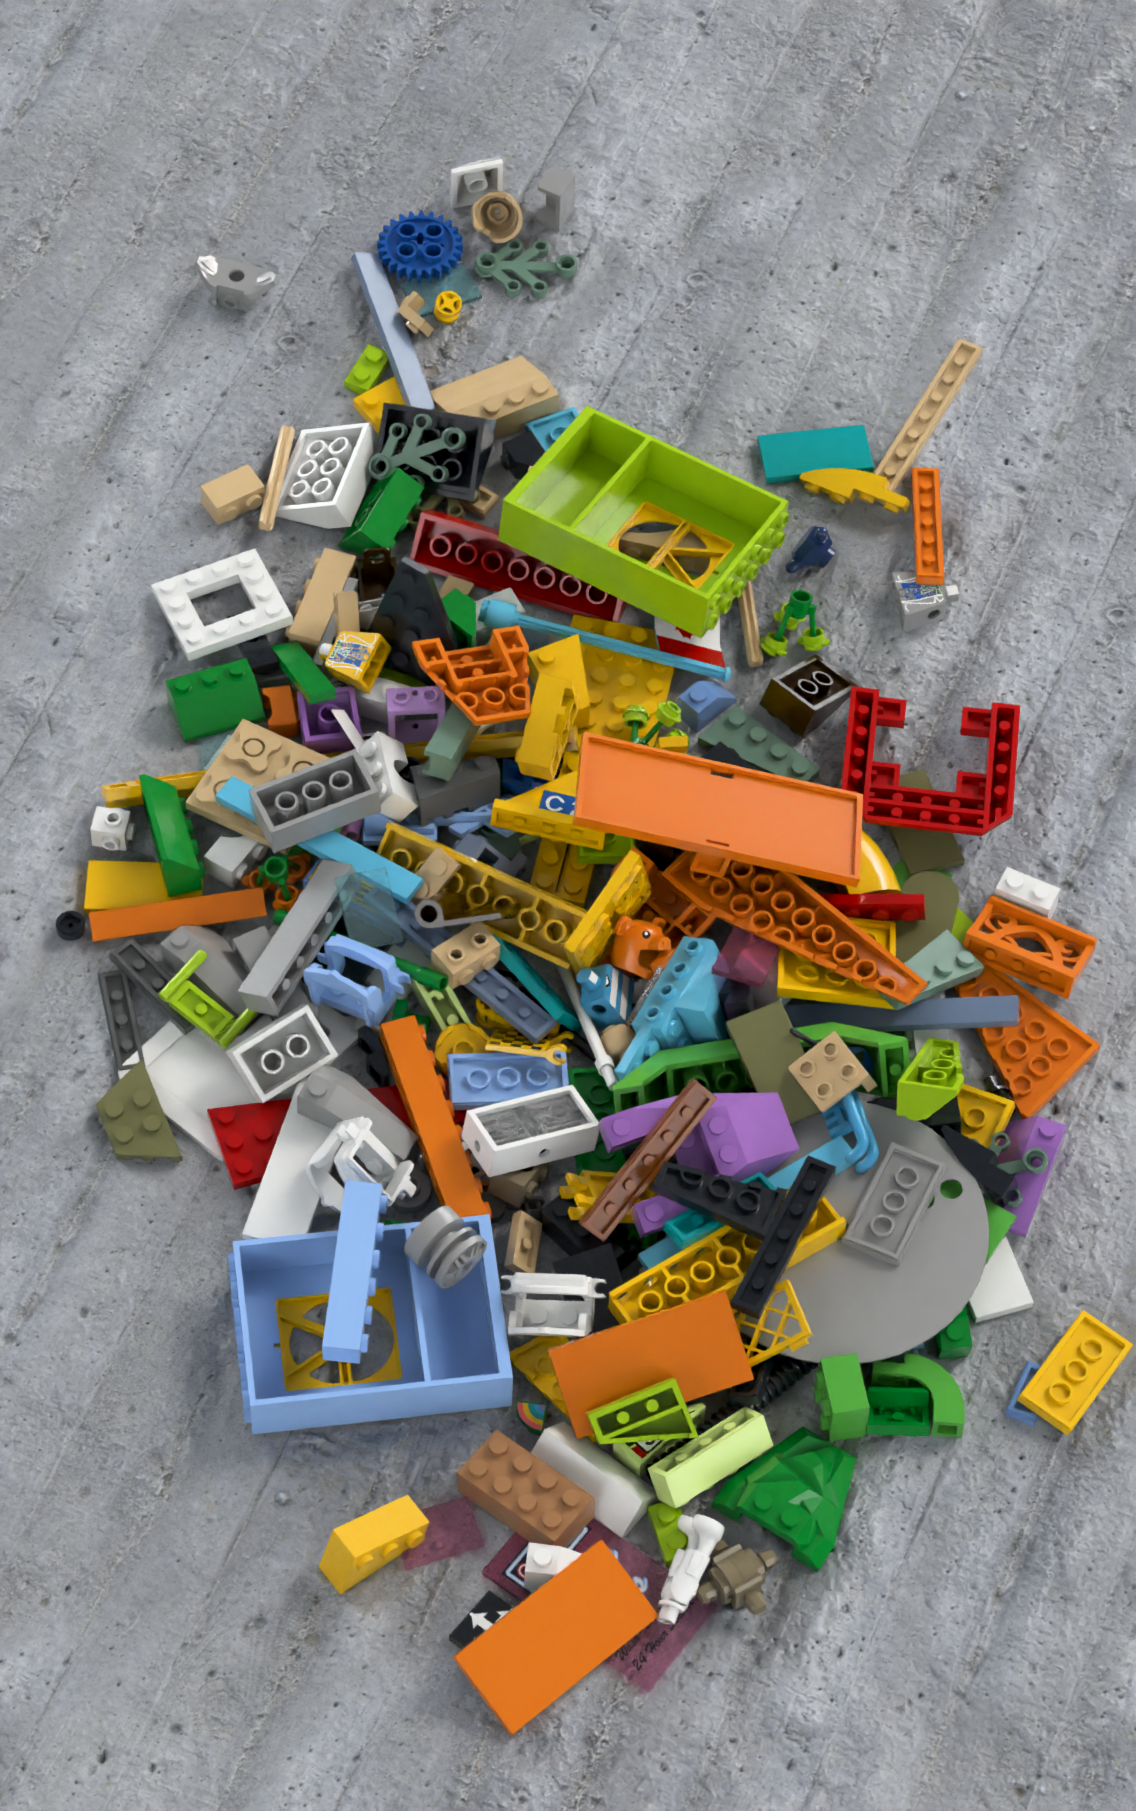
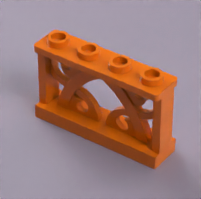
M991 895L972 927L970 926L966 932L963 946L982 964L1068 999L1081 974L1093 957L1097 938ZM991 922L994 923V924H996L997 927H998V929L995 928V927L991 924ZM983 928H985V930L988 931L990 934L983 932ZM1014 939H1033L1040 942L1047 952H1030L1019 947ZM1064 965L1074 966V967H1073V969H1071V968L1066 967V966H1064Z

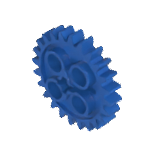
M420 210L419 215L415 216L412 211H409V217L406 218L404 215L399 214V221L390 219V226H383V232L379 233V241H377L378 256L382 260L383 267H388L389 274L397 271V279L405 275L407 276V282H410L412 278H416L417 283L420 284L422 278H426L431 283L433 276L441 280L442 272L450 275V268H457V261L462 260V234H458V227H452L451 220L443 222V215L434 218V213L431 211L428 216H424L423 210Z

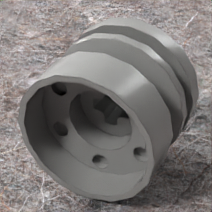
M446 1205L434 1210L420 1222L408 1237L404 1246V1253L419 1267L427 1266L426 1274L435 1279V1283L442 1289H446L457 1284L477 1265L486 1250L487 1242L481 1236L476 1235V1231L471 1227L464 1228V1220Z

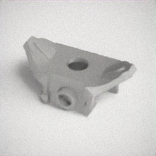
M198 256L194 263L204 285L212 292L211 301L214 305L218 304L229 309L242 310L246 313L251 309L252 301L276 286L279 277L274 272L220 257Z

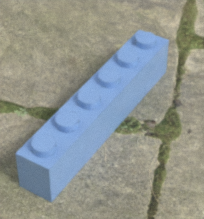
M345 1180L322 1343L323 1360L360 1364L361 1352L367 1353L369 1334H364L365 1324L371 1325L373 1306H368L369 1296L375 1297L377 1278H372L373 1269H379L380 1250L375 1249L376 1242H382L384 1223H379L380 1214H386L388 1196L382 1195L381 1183Z

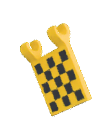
M495 1029L486 1043L485 1050L544 1057L552 1064L559 1066L563 1065L566 1059L557 1058L555 1051L571 1052L573 1046H565L562 1039H573L574 1034L565 1031L554 1037L546 1035L535 1045L521 1032Z

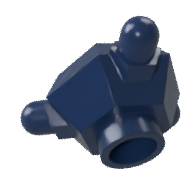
M811 526L792 551V560L786 564L785 568L788 573L793 574L806 565H819L821 568H824L829 563L836 551L830 547L832 541L826 528Z

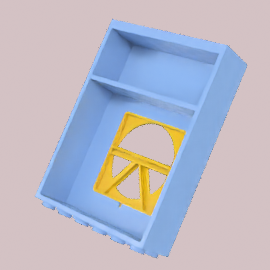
M490 1214L461 1217L464 1220V1228L471 1227L475 1230L476 1235L481 1236L487 1242V1247L477 1265L457 1284L446 1289H442L435 1283V1279L426 1274L427 1266L419 1267L404 1253V1246L408 1237L420 1222L384 1225L382 1242H376L375 1249L380 1250L379 1269H373L372 1278H377L375 1297L369 1296L368 1306H373L375 1310L385 1317L391 1326L394 1336L393 1350L388 1361L379 1371L361 1381H353L351 1363L338 1362L340 1383L335 1384L319 1381L309 1375L328 1362V1360H323L322 1350L300 1365H297L292 1358L289 1343L293 1328L301 1329L322 1338L324 1336L325 1326L305 1319L303 1315L319 1305L328 1303L338 1230L232 1241L233 1253L227 1254L244 1420L245 1424L251 1423L252 1435L512 1406L513 1375Z

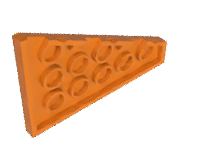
M984 965L981 975L954 986L959 998L1018 995L1019 1026L975 1029L1003 1084L1008 1086L1010 1090L1009 1095L1015 1100L1016 1109L1021 1119L1034 1117L1100 1049L1098 1042L1001 971Z

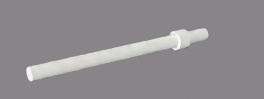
M555 964L595 1056L597 1071L599 1075L604 1077L608 1089L613 1091L612 1087L618 1083L614 1072L615 1065L613 1060L606 1054L591 1017L581 1007V994L571 970Z

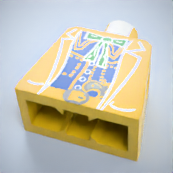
M342 631L339 633L334 645L329 643L321 645L319 657L326 660L325 667L337 680L369 694L391 651V646L379 633Z

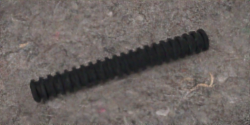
M789 1356L784 1357L782 1362H778L775 1368H772L761 1404L731 1406L730 1401H728L725 1407L718 1409V1413L715 1412L711 1415V1419L707 1418L704 1420V1424L697 1426L698 1436L745 1406L760 1413L761 1408L764 1409L768 1406V1403L774 1402L775 1397L782 1395V1391H788L789 1386H794L797 1382L796 1380L803 1379L804 1375H808L811 1369L817 1368L818 1363L802 1361ZM682 1438V1441L675 1443V1447L668 1448V1453H662L660 1459L656 1458L653 1460V1464H648L645 1469L650 1481L652 1482L648 1471L649 1467L695 1438Z

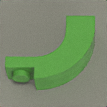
M905 1353L903 1363H897L888 1359L873 1362L871 1386L928 1389V1406L931 1412L930 1435L962 1438L965 1419L963 1396L954 1378L942 1366L926 1357L913 1353Z

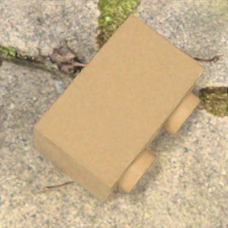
M249 464L200 486L201 503L217 525L226 521H232L249 510L257 509L263 504L265 496V486Z

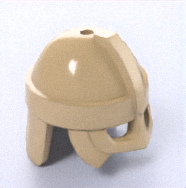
M489 192L479 198L472 206L473 226L478 232H482L490 237L492 242H508L518 234L522 226L520 205L512 195L506 192Z

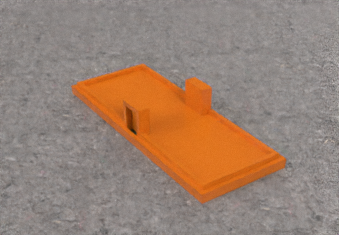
M583 732L580 741L573 825L693 851L690 858V871L721 878L724 877L730 861L734 860L857 888L860 881L863 794ZM711 772H715V773H719V774H723V775H728V776H732V777H731V779H730V778H726V777H721V776L713 775V774H711Z

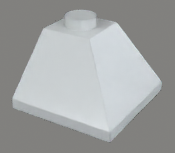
M502 159L479 160L451 169L452 209L473 205L479 198L489 192L503 191Z

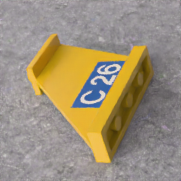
M578 770L506 801L495 798L493 803L490 826L602 851L607 832L573 825Z

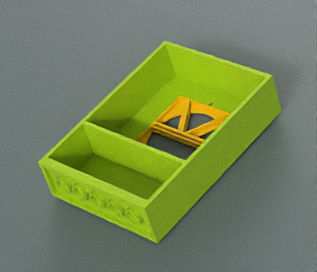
M586 406L503 499L498 540L702 639L708 630L712 631L715 628L722 613L726 614L729 611L735 597L739 598L742 595L746 583L749 580L753 581L760 566L762 564L766 565L769 562L775 548L779 549L782 546L786 536L783 530L789 519V514L787 513L789 501ZM661 522L678 526L647 564L619 552L618 544L620 538L627 530L636 525ZM688 532H691L704 543L706 549L676 546ZM673 556L709 558L710 564L703 575L695 580H691ZM663 563L674 578L657 569Z

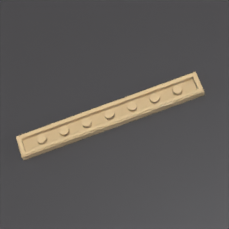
M960 338L955 343L874 471V474L886 477L889 480V491L894 493L897 491L981 357L982 347Z

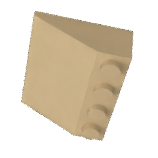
M522 356L430 391L436 410L497 420L494 440L524 429L525 423L558 412L559 394L547 376Z

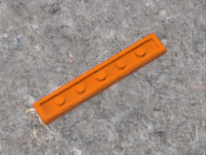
M912 468L911 488L916 584L944 585L939 469Z
M263 887L89 913L93 942L173 931L180 926H207L267 917Z

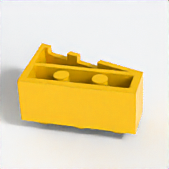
M405 1495L333 1529L319 1568L341 1595L410 1548L412 1549L420 1545L425 1539L424 1535L430 1522L409 1495Z

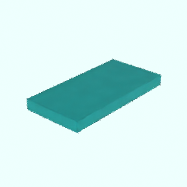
M864 425L757 436L766 484L800 480L801 473L819 469L846 468L873 473L874 470Z
M493 934L494 938L501 944L500 960L557 1022L578 1033L582 1026L577 1015L514 946Z

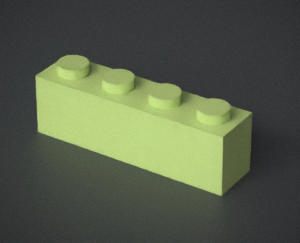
M745 1406L699 1435V1438L691 1440L649 1467L648 1471L658 1500L674 1508L684 1506L689 1503L690 1499L703 1491L711 1489L715 1483L727 1475L736 1473L741 1466L761 1457L763 1452L773 1447L764 1416Z

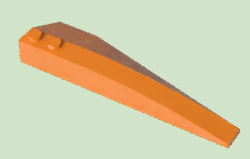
M685 850L661 873L662 878L701 910L907 1006L928 987V983L792 873L731 860L724 877L721 878L690 871V858L693 851Z

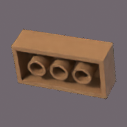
M498 1430L457 1471L458 1491L531 1543L567 1548L595 1517L593 1496Z

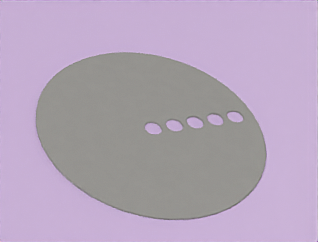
M861 1102L878 1145V1159L874 1166L865 1173H857L855 1170L856 1164L835 1175L824 1197L840 1217L843 1216L849 1225L890 1143L893 1142L947 1164V1170L934 1194V1204L927 1208L899 1266L842 1244V1240H836L785 1270L778 1284L786 1279L791 1282L813 1336L807 1338L809 1341L808 1345L794 1352L788 1348L780 1352L782 1355L819 1364L820 1358L857 1353L859 1364L880 1361L900 1355L918 1347L947 1327L968 1303L981 1279L989 1247V1223L984 1198L975 1177L958 1160L945 1139L919 1121L908 1120L905 1116L896 1115V1111L893 1109ZM822 1113L791 1125L799 1150L765 1176L766 1178L832 1140L829 1135L830 1130L826 1127V1121L823 1119ZM854 1131L844 1135L843 1139L853 1150L857 1140ZM866 1151V1153L864 1154V1156H863L861 1159L858 1160V1162H860L861 1160H863V1159L865 1158V1156H866V1154H867V1151ZM947 1180L957 1181L962 1186V1193L955 1199L945 1198L940 1192L941 1184ZM785 1291L775 1295L771 1307L782 1311L785 1310L788 1302V1296ZM792 1308L790 1314L795 1315V1313H794V1311H793V1308ZM770 1311L764 1328L776 1332L782 1315ZM746 1315V1322L758 1324V1319ZM788 1318L783 1334L792 1337L801 1332L802 1329L798 1320ZM743 1325L741 1332L752 1339L756 1329ZM762 1331L758 1343L766 1348H770L775 1336Z

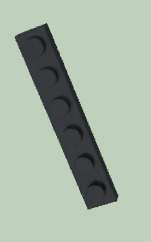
M809 1155L807 1156L731 1301L732 1309L758 1320L760 1319L836 1172V1166Z

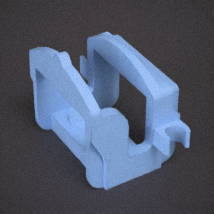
M340 934L331 936L327 942H324L325 953H317L318 961L328 965L327 970L323 969V966L320 964L312 963L303 972L305 984L309 988L311 1002L317 1006L322 1003L365 1020L366 1025L370 1028L380 1024L396 1001L397 993L404 994L403 985L400 983L406 982L411 984L410 975L399 970L394 956ZM344 956L381 970L385 986L384 993L382 994L378 987L371 985L367 988L342 976L341 974L345 968Z

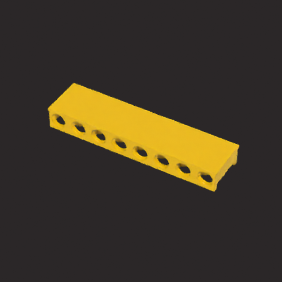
M387 822L385 826L387 829L378 847L377 854L416 874L434 849L440 847L461 864V867L454 873V876L442 891L453 890L457 892L462 898L464 911L520 903L521 909L511 913V918L480 922L492 935L494 934L561 967L573 969L563 946L588 912L587 910L395 822Z
M824 1196L785 1270L844 1236L846 1220L843 1216L840 1217ZM725 1225L610 1291L608 1309L618 1323L623 1324L721 1290L726 1291L729 1302H731L762 1241ZM730 1233L727 1237L721 1240L723 1236ZM704 1248L701 1252H699L698 1254H696L697 1251H699L700 1249ZM677 1262H679L675 1267H673L672 1269H670L674 1264H676ZM653 1277L649 1282L644 1284L649 1278ZM627 1292L623 1297L618 1299L623 1293Z

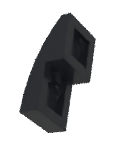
M365 1025L358 1030V1046L367 1055L366 1072L379 1087L389 1086V1068L384 1050L371 1028Z

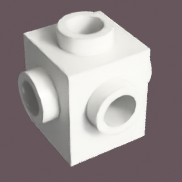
M97 806L90 829L92 846L103 847L112 851H126L129 840H134L136 824L132 823L131 811H125L121 808Z

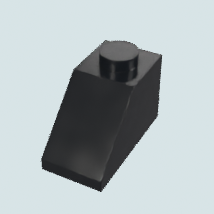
M529 431L503 442L500 460L505 470H510L515 479L521 480L527 474L529 466H534L546 451L532 431Z

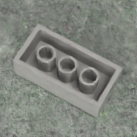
M356 749L248 790L251 811L273 853L381 812L379 790Z

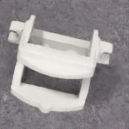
M361 1116L337 1122L323 1145L312 1156L306 1167V1172L313 1188L321 1198V1205L323 1207L329 1206L341 1214L344 1188L323 1168V1166L331 1161L334 1155V1163L344 1184L345 1180L381 1183L382 1195L388 1196L387 1207L393 1204L396 1197L403 1200L406 1194L410 1198L414 1195L417 1188L410 1181L411 1177L409 1176L414 1168V1164L410 1160L400 1162L369 1130L372 1121ZM354 1155L372 1172L371 1176L353 1159Z
M515 1272L514 1276H501V1279L510 1280L511 1287L506 1291L501 1290V1293L516 1297L515 1311H510L508 1335L523 1340L524 1335L581 1338L593 1334L595 1298L602 1299L606 1297L604 1294L596 1293V1286L600 1283L606 1284L604 1279L577 1274ZM526 1294L580 1295L584 1298V1301L526 1299Z

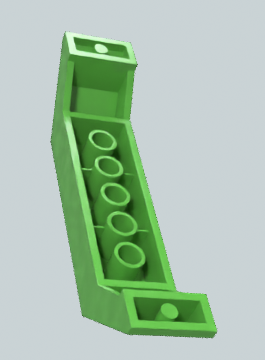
M837 1022L794 1028L817 1043L821 1042L833 1031H836L847 1046L857 1045L864 1048L871 1055L873 1069L870 1076L878 1086L868 1093L863 1085H860L856 1088L857 1092L886 1097L888 1099L897 1097L898 1081L910 1065L909 1046L906 1037ZM732 1039L659 1050L612 1087L615 1114L633 1107L677 1096L692 1078L711 1093H732L746 1085L749 1086L751 1093L756 1092ZM799 1039L805 1053L813 1048L808 1043Z

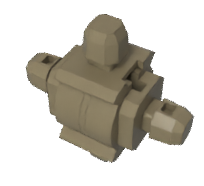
M721 1539L710 1554L713 1568L708 1570V1581L699 1585L696 1591L697 1598L702 1604L717 1600L718 1596L722 1604L725 1605L731 1602L734 1609L744 1605L754 1615L764 1612L766 1610V1600L763 1597L761 1585L765 1583L766 1572L777 1565V1555L772 1549H766L757 1553L756 1556L750 1548L742 1550L740 1543L729 1547Z

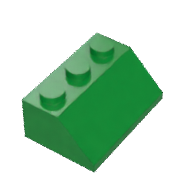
M400 468L377 481L355 515L351 527H348L337 546L359 554H363V551L368 548L387 547L391 550L396 544L394 537L397 532L400 533L409 522L407 518L409 512L414 511L420 504L422 498L419 496L424 487ZM377 553V554H373V555H371L370 557L375 558V557L379 556L380 554H378V553Z
M247 658L165 681L168 704L185 743L236 729L242 719L252 723L266 720L256 679Z

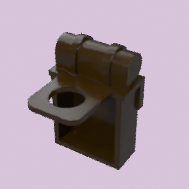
M389 548L365 549L363 551V559H357L356 573L360 602L381 598L382 594L385 595L398 568L396 557H391V550ZM378 553L384 555L383 558L369 559V557L373 554Z

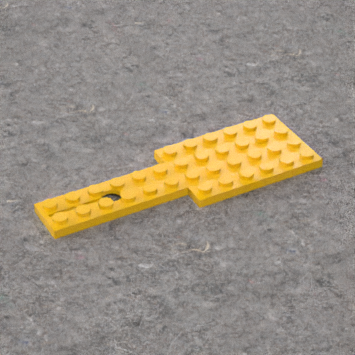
M573 615L571 628L658 650L653 629ZM580 642L590 703L589 726L577 730L578 750L563 752V766L559 777L578 770L580 741L583 732L630 742L632 728L625 726L622 713L631 705L643 706L650 715L647 726L638 729V737L643 739L658 722L655 716L658 703H667L676 667ZM660 729L647 743L649 746H656ZM542 837L530 885L584 909L596 864H578L577 845Z

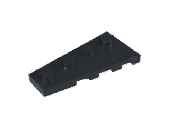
M664 1161L651 1191L763 1242L788 1189L777 1187L776 1190L762 1187V1183L749 1181V1184L731 1180V1176L722 1174L717 1177L704 1174V1171L701 1169Z

